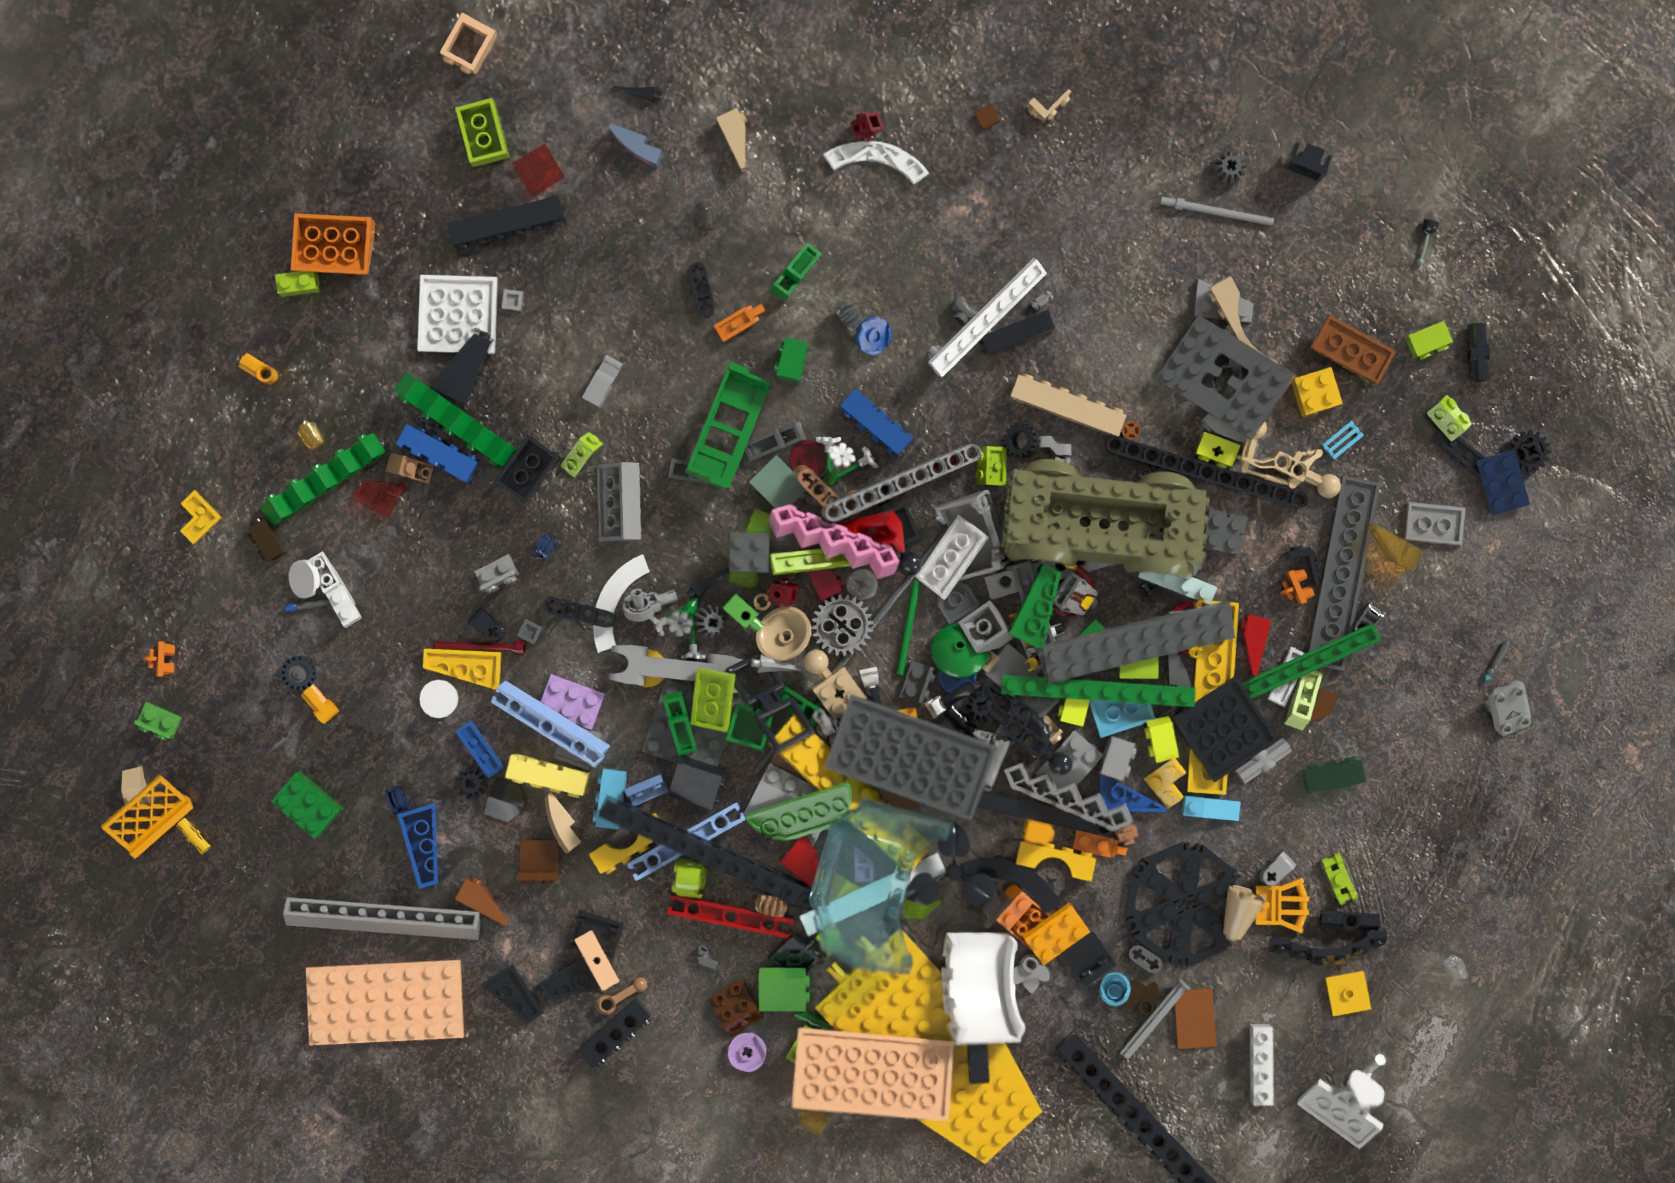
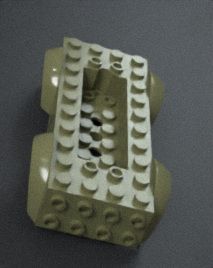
M1055 459L1036 460L1028 463L1022 470L1014 469L1013 475H1009L1006 486L1007 498L1004 507L1005 518L1003 520L1004 531L1001 548H1004V554L1011 561L1036 559L1059 562L1073 567L1078 560L1123 565L1127 573H1164L1181 576L1184 580H1189L1193 575H1196L1198 569L1201 570L1202 563L1204 564L1205 552H1202L1203 545H1206L1207 534H1204V528L1207 527L1208 515H1205V512L1209 506V497H1206L1207 490L1195 489L1189 479L1172 472L1150 473L1135 483L1081 477L1076 468L1064 461ZM1082 517L1090 519L1091 524L1088 527L1080 525L1079 520ZM1106 521L1109 524V528H1100L1099 522ZM1121 521L1127 522L1129 529L1127 531L1119 530L1118 523Z

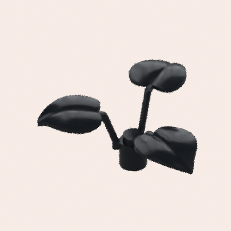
M955 822L941 833L937 842L938 849L942 855L946 857L952 856L953 863L948 865L946 873L935 881L930 873H919L912 878L906 889V899L920 905H930L939 896V888L935 884L946 877L951 879L960 877L968 885L963 890V896L969 903L977 906H987L998 900L995 884L988 875L983 873L975 874L969 882L961 874L962 868L959 863H956V856L965 857L968 854L970 841L964 829Z

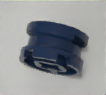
M547 533L543 534V538L540 537L535 545V549L531 553L535 558H542L543 563L549 559L558 544V540H552Z
M401 785L395 786L392 790L387 789L384 792L388 806L394 815L399 814L401 810L406 811L410 809L404 790H400L402 788Z

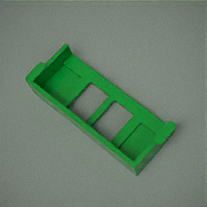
M734 362L729 363L686 469L687 475L729 490L771 385L770 381L748 373V368ZM720 402L749 413L742 431L714 421ZM710 427L739 437L733 455L704 445Z

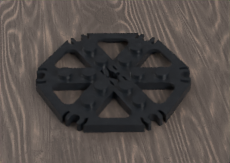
M1183 841L1142 858L1147 861V865L1142 861L1138 862L1142 865L1143 869L1140 872L1135 869L1132 870L1133 873L1138 875V878L1130 873L1125 918L1133 916V918L1126 920L1127 924L1130 922L1135 923V927L1129 930L1131 933L1139 930L1137 934L1132 936L1168 963L1169 956L1171 955L1170 963L1174 965L1176 958H1180L1181 966L1185 965V958H1187L1186 966H1189L1228 950L1222 943L1230 947L1232 946L1223 933L1224 921L1205 906L1227 898L1229 886L1236 885L1235 880L1240 878L1241 875L1236 874L1232 877L1231 875L1238 871L1202 844L1201 852H1199L1200 843H1196V848L1191 850L1189 848L1190 842H1186L1185 849H1183ZM1174 854H1178L1181 857L1177 885L1156 869V863L1159 860ZM1208 858L1223 869L1224 876L1222 878L1198 887L1200 865L1203 859ZM1146 885L1165 901L1142 911L1136 910L1135 901L1138 886ZM1184 898H1185V900H1187V901H1189V900L1191 901V902L1188 904V908H1187V909H1185L1184 906H1182V907L1179 906L1181 903H1183V902H1182V899H1184ZM1173 920L1169 948L1162 949L1147 937L1149 929ZM1193 922L1215 939L1213 947L1199 953H1192L1190 951Z

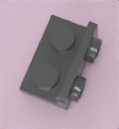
M911 661L899 697L922 704L923 701L926 702L930 692L927 690L928 684L933 683L936 675L933 672L934 668Z

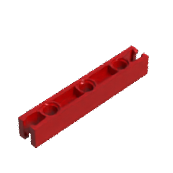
M673 893L670 897L671 901L675 899L685 902L684 911L673 910V907L669 906L667 914L783 938H788L792 933L790 929L788 933L776 929L778 921L790 923L789 926L793 927L794 918L765 915L752 909L693 897L677 896ZM689 904H696L698 912L691 913L688 910ZM728 911H733L736 914L734 921L727 920L726 913ZM765 919H772L774 926L767 929L764 927L763 922Z

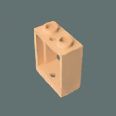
M461 13L440 54L444 57L443 61L452 66L455 63L460 66L459 69L464 73L476 75L498 35L490 27ZM463 26L486 37L472 64L449 52Z

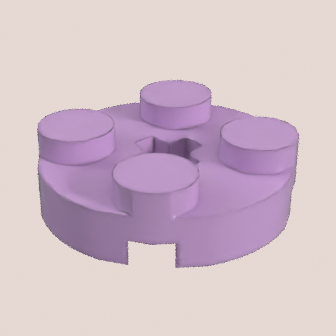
M753 1032L740 1033L732 1039L729 1045V1061L736 1069L751 1072L757 1070L766 1058V1045L762 1038ZM744 1047L752 1049L750 1057L742 1055Z

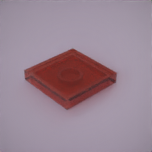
M546 144L541 145L513 162L532 196L565 177Z

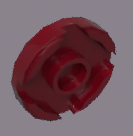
M804 440L792 448L789 455L790 466L794 471L797 466L805 465L819 476L826 467V452L819 443L812 440ZM805 473L802 474L803 478H809Z

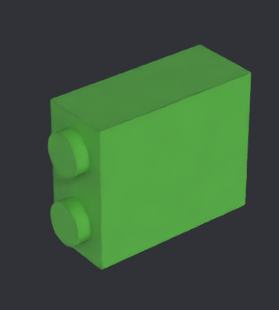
M759 968V1011H806V1004H810V992H806V987H810V976H806V968Z

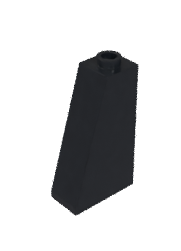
M1046 310L984 335L979 344L982 352H986L987 356L1050 334L1055 329L1049 310Z
M482 330L480 332L476 331L430 384L429 388L465 404L493 344L494 339L491 338V334Z

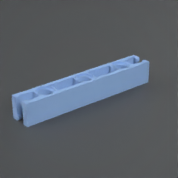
M504 681L497 687L496 692L498 694L493 696L491 703L593 767H596L603 761L604 753L609 749L610 745L511 683Z
M736 802L687 831L710 840L746 819L743 812L740 814L741 818L732 822L726 816V813L733 808H736V810L740 809L739 804ZM718 817H722L726 821V825L722 828L717 827L715 824V820ZM659 845L629 862L627 866L629 869L635 868L634 864L644 861L647 870L640 875L633 874L637 881L683 854ZM650 855L657 856V865H651L648 862Z

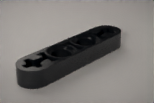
M549 597L543 603L544 610L552 615L604 628H611L616 623V616L611 611L556 597ZM554 600V604L560 605L562 608L561 610L553 608L551 611V607H548V605L553 603ZM569 605H573L576 609L575 613L571 616L566 613V608ZM588 609L594 613L591 620H586L584 617V613ZM598 611H600L599 616L606 617L609 614L611 622H607L605 625L604 620L597 619Z

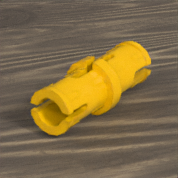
M186 818L176 825L187 838L188 843L191 842L200 854H204L209 850L211 846L200 835L201 832L196 830Z

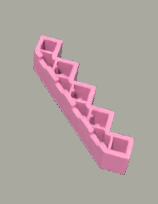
M791 505L771 511L768 523L776 538L794 533L801 548L819 543L826 558L844 553L852 569L870 564L877 579L895 574L899 560L890 545L876 543L868 536L849 532L843 526L822 521L821 517L808 512L807 514L802 513Z

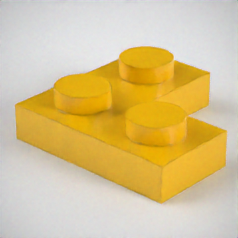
M195 490L180 503L193 516L180 531L194 545L222 519Z
M1175 757L1144 778L1167 809L1184 797L1173 784L1174 781L1186 773Z

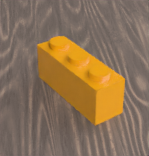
M1025 818L1021 837L1027 841L1048 845V841L1052 842L1054 830L1051 829L1052 826L1048 823Z

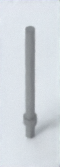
M1161 197L1160 204L1175 207L1177 210L1188 209L1273 226L1274 218L1187 202L1182 198Z

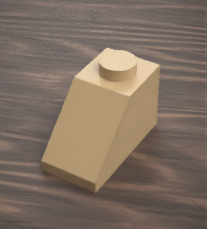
M142 766L122 771L121 791L124 804H126L146 787ZM142 797L139 800V805L150 804L149 797Z

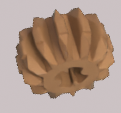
M761 892L756 898L755 910L765 915L783 917L787 911L788 901L770 893Z

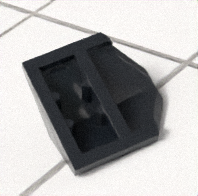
M496 777L487 799L484 814L506 822L511 821L521 813L524 804L521 786Z

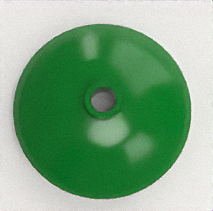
M959 623L951 624L941 629L934 637L931 645V656L935 666L943 674L952 678H968L977 674L985 666L988 659L989 651L976 653ZM962 644L964 647L958 648L957 645Z

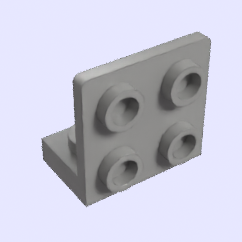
M509 554L474 571L481 584L479 587L480 591L487 593L500 589L499 585L503 583L508 585L516 581V577L519 575Z

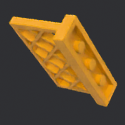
M159 774L103 823L101 827L136 859L192 810L193 805L190 798L181 794ZM161 782L165 786V792H154V787ZM154 796H164V804H153ZM168 796H177L179 798L177 802L167 804ZM142 797H150V804L139 805V800ZM164 808V813L161 816H153V809ZM136 809V817H125L127 810ZM139 809H150V816L139 817ZM138 821H149V826L146 829H138ZM114 822H121V830H112L109 826ZM124 822H135V829L124 830ZM124 834H135V838L129 844L123 840Z

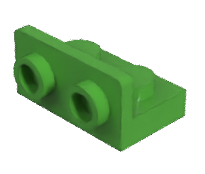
M145 702L138 720L134 721V724L138 725L139 730L146 733L152 731L156 733L155 737L166 741L167 738H174L182 717L149 702Z

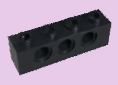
M636 997L577 1051L592 1068L596 1065L600 1067L608 1060L606 1056L610 1052L615 1054L622 1047L620 1043L625 1039L627 1041L632 1039L636 1035L635 1030L638 1027L643 1029L651 1021L649 1018L652 1014ZM632 1016L636 1021L635 1025H627L626 1017ZM613 1029L619 1030L621 1037L618 1039L613 1038L611 1031ZM597 1043H605L606 1051H599Z

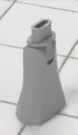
M974 731L973 738L998 747L983 788L984 791L989 792L996 781L1011 739L1007 736L990 732Z

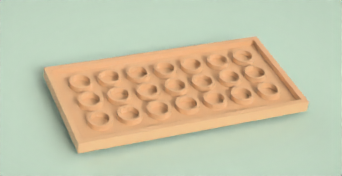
M461 960L306 968L309 1045L464 1037Z
M799 1028L792 1108L948 1121L954 1042Z

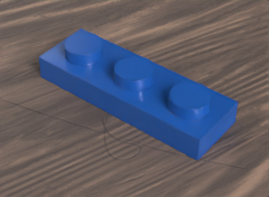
M472 720L455 731L488 779L505 767Z

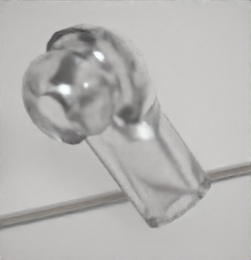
M1449 955V957L1444 958V965L1455 968L1459 979L1468 977L1462 959L1455 955Z

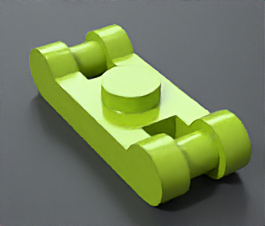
M1335 853L1333 857L1328 859L1327 857L1321 859L1338 904L1341 906L1346 904L1345 902L1348 900L1358 899L1340 853ZM1337 864L1338 868L1332 871L1331 866ZM1346 887L1348 892L1341 894L1340 889Z

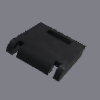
M580 910L579 914L586 916V918L577 917L571 940L574 941L576 938L592 930L607 959L613 960L624 922ZM610 930L617 932L612 949L605 947ZM569 944V948L579 950L576 944Z

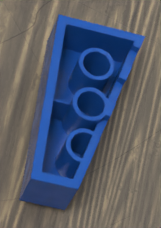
M856 388L840 405V408L843 409L841 413L848 419L852 417L857 422L855 425L861 431L867 430L871 434L870 439L876 444L881 443L886 447L884 451L891 457L895 455L898 458L913 441L914 437L908 433L906 435L899 424L894 421L891 422L886 413L879 408H875V404Z
M406 424L396 445L468 484L470 483L480 464L475 461L477 457L469 453L463 455L459 452L460 448L450 443L447 446L442 443V438L434 434L430 437L425 434L427 430L417 425L413 428Z
M436 803L397 814L419 889L439 883Z

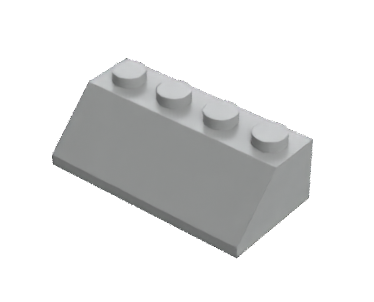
M618 462L597 465L599 541L641 540L639 463Z

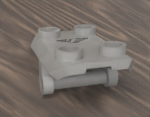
M1516 680L1502 688L1493 689L1489 693V700L1485 701V705L1492 714L1495 730L1499 734L1505 736L1530 726L1531 714L1523 682Z

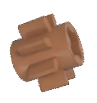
M1135 824L1115 830L1118 842H1123L1124 845L1135 843L1134 839L1138 838Z

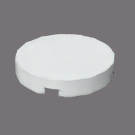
M298 560L290 567L289 583L292 591L299 598H310L316 594L315 591L319 588L318 570L310 564L312 562L309 560Z
M435 680L424 686L419 700L426 714L431 717L442 718L453 713L458 705L459 698L457 690L452 684L443 680Z

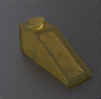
M1368 524V530L1389 561L1396 565L1395 568L1404 573L1406 571L1414 572L1424 551L1378 525Z

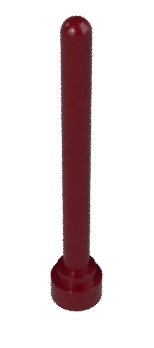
M516 640L512 644L434 642L433 644L434 649L512 651V653L518 656L525 655L526 647L525 640Z

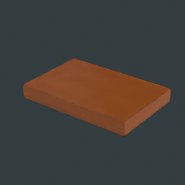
M1212 988L1187 989L1174 1004L1177 1048L1217 1046Z

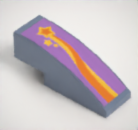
M613 124L609 125L610 131L625 149L645 163L658 168L663 154L661 149L647 145V137Z

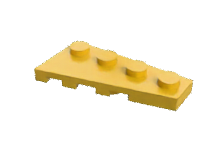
M424 649L423 668L496 690L500 685L502 652Z

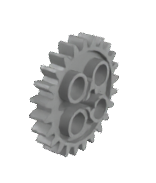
M839 594L838 600L831 596L832 602L829 603L825 599L826 606L818 605L821 611L814 612L818 618L812 619L816 625L812 626L811 629L817 630L813 637H819L816 642L817 644L824 643L822 646L823 650L829 647V654L835 650L836 656L843 652L844 657H846L847 651L854 655L855 648L861 651V644L867 646L864 641L865 639L871 640V637L867 634L874 631L869 628L874 622L868 621L872 614H866L869 608H861L864 602L861 601L857 604L856 597L850 601L848 594L845 599ZM840 607H844L847 610L846 615L843 617L837 616V610ZM833 614L842 623L846 621L845 625L856 634V637L850 635L843 628L839 630V624L831 619L829 615ZM858 619L861 621L859 629L851 627L853 620ZM827 622L834 623V629L830 632L824 629V625ZM840 635H848L849 640L846 644L839 643Z

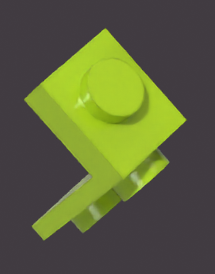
M590 432L586 433L576 442L560 466L571 476L576 477L591 455L597 452L603 443Z

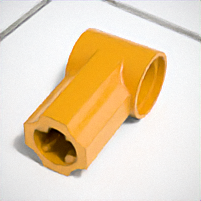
M248 353L242 356L239 361V368L265 384H274L278 379V373L274 368ZM270 370V377L264 379V373Z
M315 685L310 686L301 694L303 699L314 710V715L323 724H326L339 712L334 703L326 699Z

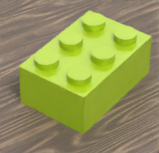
M493 98L455 108L472 167L510 158Z

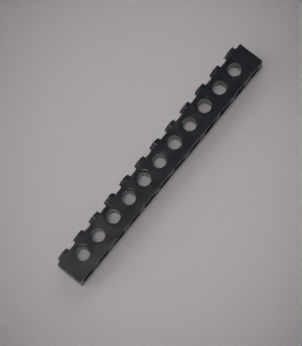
M606 795L599 810L598 817L808 911L811 910L818 896L817 889L812 886L809 887L801 881L612 796Z
M1073 1031L1056 1046L1059 1051L1057 1055L1064 1062L1068 1060L1072 1064L1070 1069L1077 1076L1081 1074L1086 1079L1083 1082L1090 1090L1094 1088L1099 1093L1097 1097L1104 1104L1108 1102L1112 1106L1110 1111L1117 1118L1121 1116L1126 1121L1124 1123L1126 1128L1131 1133L1135 1131L1139 1135L1137 1139L1144 1146L1148 1144L1152 1148L1150 1153L1158 1161L1162 1159L1166 1163L1164 1165L1165 1169L1171 1175L1175 1173L1179 1177L1177 1180L1179 1183H1193L1196 1178H1201L1202 1183H1217ZM1075 1051L1082 1052V1057L1079 1060L1072 1059V1054ZM1094 1065L1095 1072L1087 1074L1085 1072L1087 1066ZM1102 1079L1109 1081L1106 1088L1099 1087V1082ZM1116 1093L1122 1094V1099L1119 1102L1112 1101V1097ZM1130 1107L1135 1108L1133 1116L1126 1115V1110ZM1146 1121L1149 1123L1146 1130L1139 1129L1141 1122ZM1155 1136L1162 1137L1160 1144H1153L1152 1140ZM1175 1150V1156L1167 1158V1151ZM1182 1164L1189 1165L1188 1171L1184 1173L1180 1172L1179 1168Z

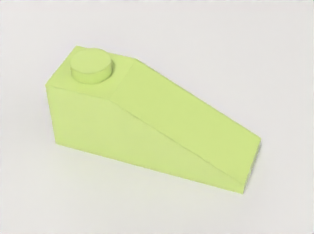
M1314 671L1300 677L1285 720L1286 725L1303 731L1309 723L1323 673Z

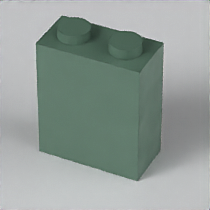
M777 455L749 481L775 509L787 505L795 507L793 504L798 499L802 501L809 494L794 478V472Z

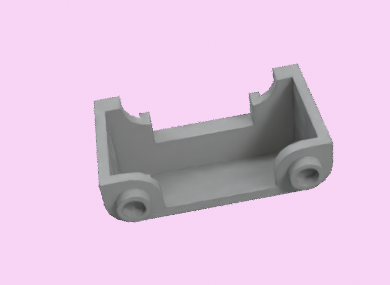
M988 490L962 497L935 508L936 519L942 524H947L948 529L959 514L989 536L960 580L1000 570L1011 562L1004 554V548H1001L1003 528L993 498Z

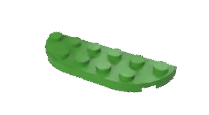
M845 782L746 814L745 819L760 834L763 832L772 836V839H796L831 828L840 823L851 806V787L849 782Z

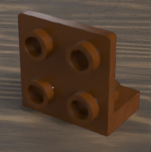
M742 979L737 980L709 997V1001L724 1030L731 1037L764 1017L754 1003Z

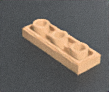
M592 930L574 940L602 991L619 982ZM595 957H598L600 959V962L598 964H595L593 962V959Z

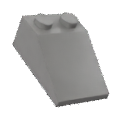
M1072 730L1054 751L1055 753L1059 751L1066 752L1072 757V770L1064 776L1055 775L1050 770L1049 762L1046 760L1035 774L1039 776L1050 771L1057 789L1073 782L1078 785L1104 755L1075 730Z

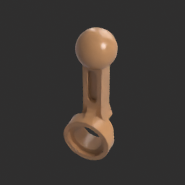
M637 977L633 980L630 987L615 996L604 995L600 997L596 1003L598 1012L603 1015L611 1014L618 1002L635 992H644L647 989V981L642 977ZM605 999L609 1000L612 1004L611 1009L608 1011L603 1010L601 1007V1002Z

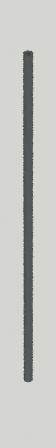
M947 525L921 557L922 566L948 530ZM906 576L871 620L874 624L870 625L869 628L875 629L915 576ZM847 651V656H843L832 671L840 665L845 667L853 657L850 651ZM813 693L809 700L815 704L819 699ZM772 747L753 769L756 775H759L771 760L774 753Z

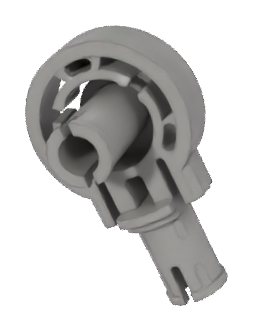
M634 589L631 591V595L624 599L622 606L624 615L628 620L640 622L648 620L655 612L661 611V606L677 602L678 600L674 589L661 594L655 592L645 593L641 589Z
M819 710L820 714L818 711H815L813 718L818 723L816 726L817 736L832 748L841 721H837L836 718H833L832 721L831 717H827L823 710Z

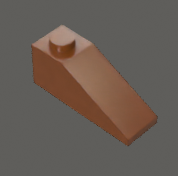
M475 877L471 879L466 878L455 900L507 926L510 922L486 887L481 885L482 881Z

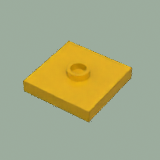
M1363 970L1325 977L1332 1016L1371 1009Z

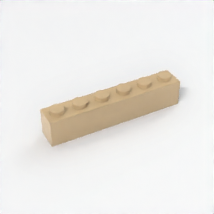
M1028 374L1018 375L1010 399L1109 436H1119L1127 416L1123 414V410L1116 407L1112 409L1107 408L1105 403L1097 400L1093 403L1087 400L1088 397L1078 393L1076 396L1069 394V390L1063 387L1053 388L1051 383L1044 380L1040 382L1034 381V377Z

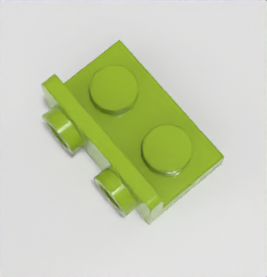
M979 447L981 456L977 460V471L975 474L977 485L1006 486L1007 450L1005 447Z

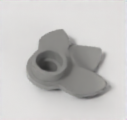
M1032 954L1025 955L1021 960V964L1013 969V983L1019 984L1023 982V985L1030 993H1033L1038 988L1040 981H1049L1050 978L1047 967L1040 964L1039 959ZM1029 960L1034 962L1032 967L1027 966Z

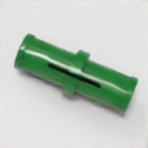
M807 1010L796 1011L794 1018L810 1024V1027L815 1026L825 1031H831L832 1025L824 1017L819 1016V1013H812Z

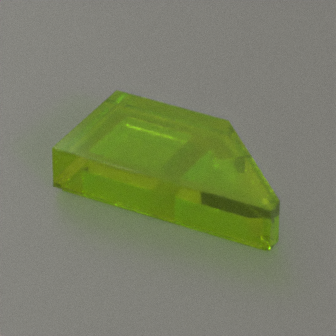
M905 898V918L925 919L941 904V900H936L930 905H920Z

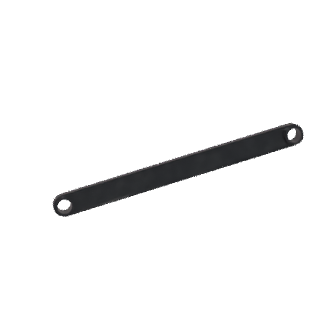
M984 790L977 805L979 808L1099 836H1107L1111 832L1109 829H1106L1105 832H1100L1098 829L1099 824L1090 822L1057 807Z

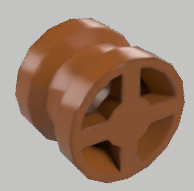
M1134 421L1126 422L1122 426L1121 437L1134 441L1140 435V426Z

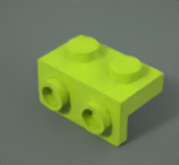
M1448 395L1444 396L1427 412V415L1450 441L1455 440L1472 424L1468 415L1462 413L1457 407V403L1452 398H1449Z

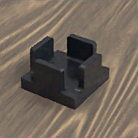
M1296 142L1293 145L1284 169L1320 182L1327 174L1332 155H1328L1323 165H1321L1320 163L1325 152L1324 149L1307 144L1304 151H1301L1299 156H1297L1296 153L1300 143Z

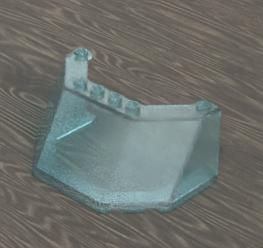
M867 799L861 800L859 806L855 809L851 808L842 815L840 821L832 823L829 827L809 898L810 906L814 907L815 910L813 918L816 931L820 932L821 940L819 941L820 948L854 968L910 974L913 959L911 954L907 952L899 921L901 907L916 857L937 841L946 840L950 835L952 824L939 818Z

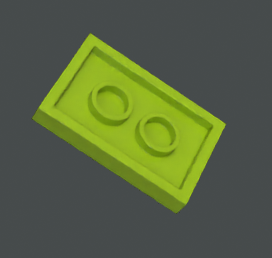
M701 667L697 668L691 725L723 732L729 731L735 674Z

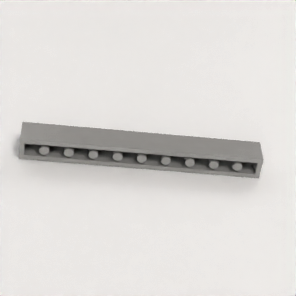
M289 897L286 899L283 913L285 923L288 926L478 940L481 926L479 912Z

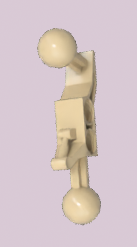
M1266 422L1263 423L1253 440L1246 437L1242 455L1236 456L1237 459L1242 461L1241 472L1263 477L1266 480L1292 489L1304 480L1317 486L1319 494L1325 498L1335 497L1341 489L1340 480L1335 475L1326 474L1321 476L1309 470L1314 460L1322 456L1323 452L1320 449L1306 452L1295 451L1292 457L1281 451L1273 450L1267 458L1253 459L1257 440L1262 438L1267 432ZM1279 457H1281L1283 460L1281 466L1277 465V459ZM1298 465L1299 472L1295 475L1293 469ZM1248 466L1272 468L1289 478L1285 480L1266 473L1256 472L1248 469Z

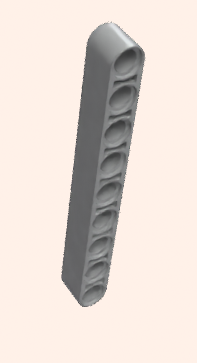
M975 444L958 447L824 505L821 510L822 517L828 521L840 520L970 464L980 458L981 450ZM969 448L973 450V456L971 458L967 456V450ZM952 455L956 457L955 465H951L950 463V457ZM935 462L939 465V470L937 473H935L932 469V466ZM917 470L922 472L920 480H917L915 477ZM901 477L905 480V485L902 488L898 485V480ZM882 485H886L888 488L885 495L880 491ZM866 492L870 494V500L867 503L863 500V495ZM849 499L853 502V507L850 510L845 505ZM831 507L836 511L835 516L832 518L828 515V510Z

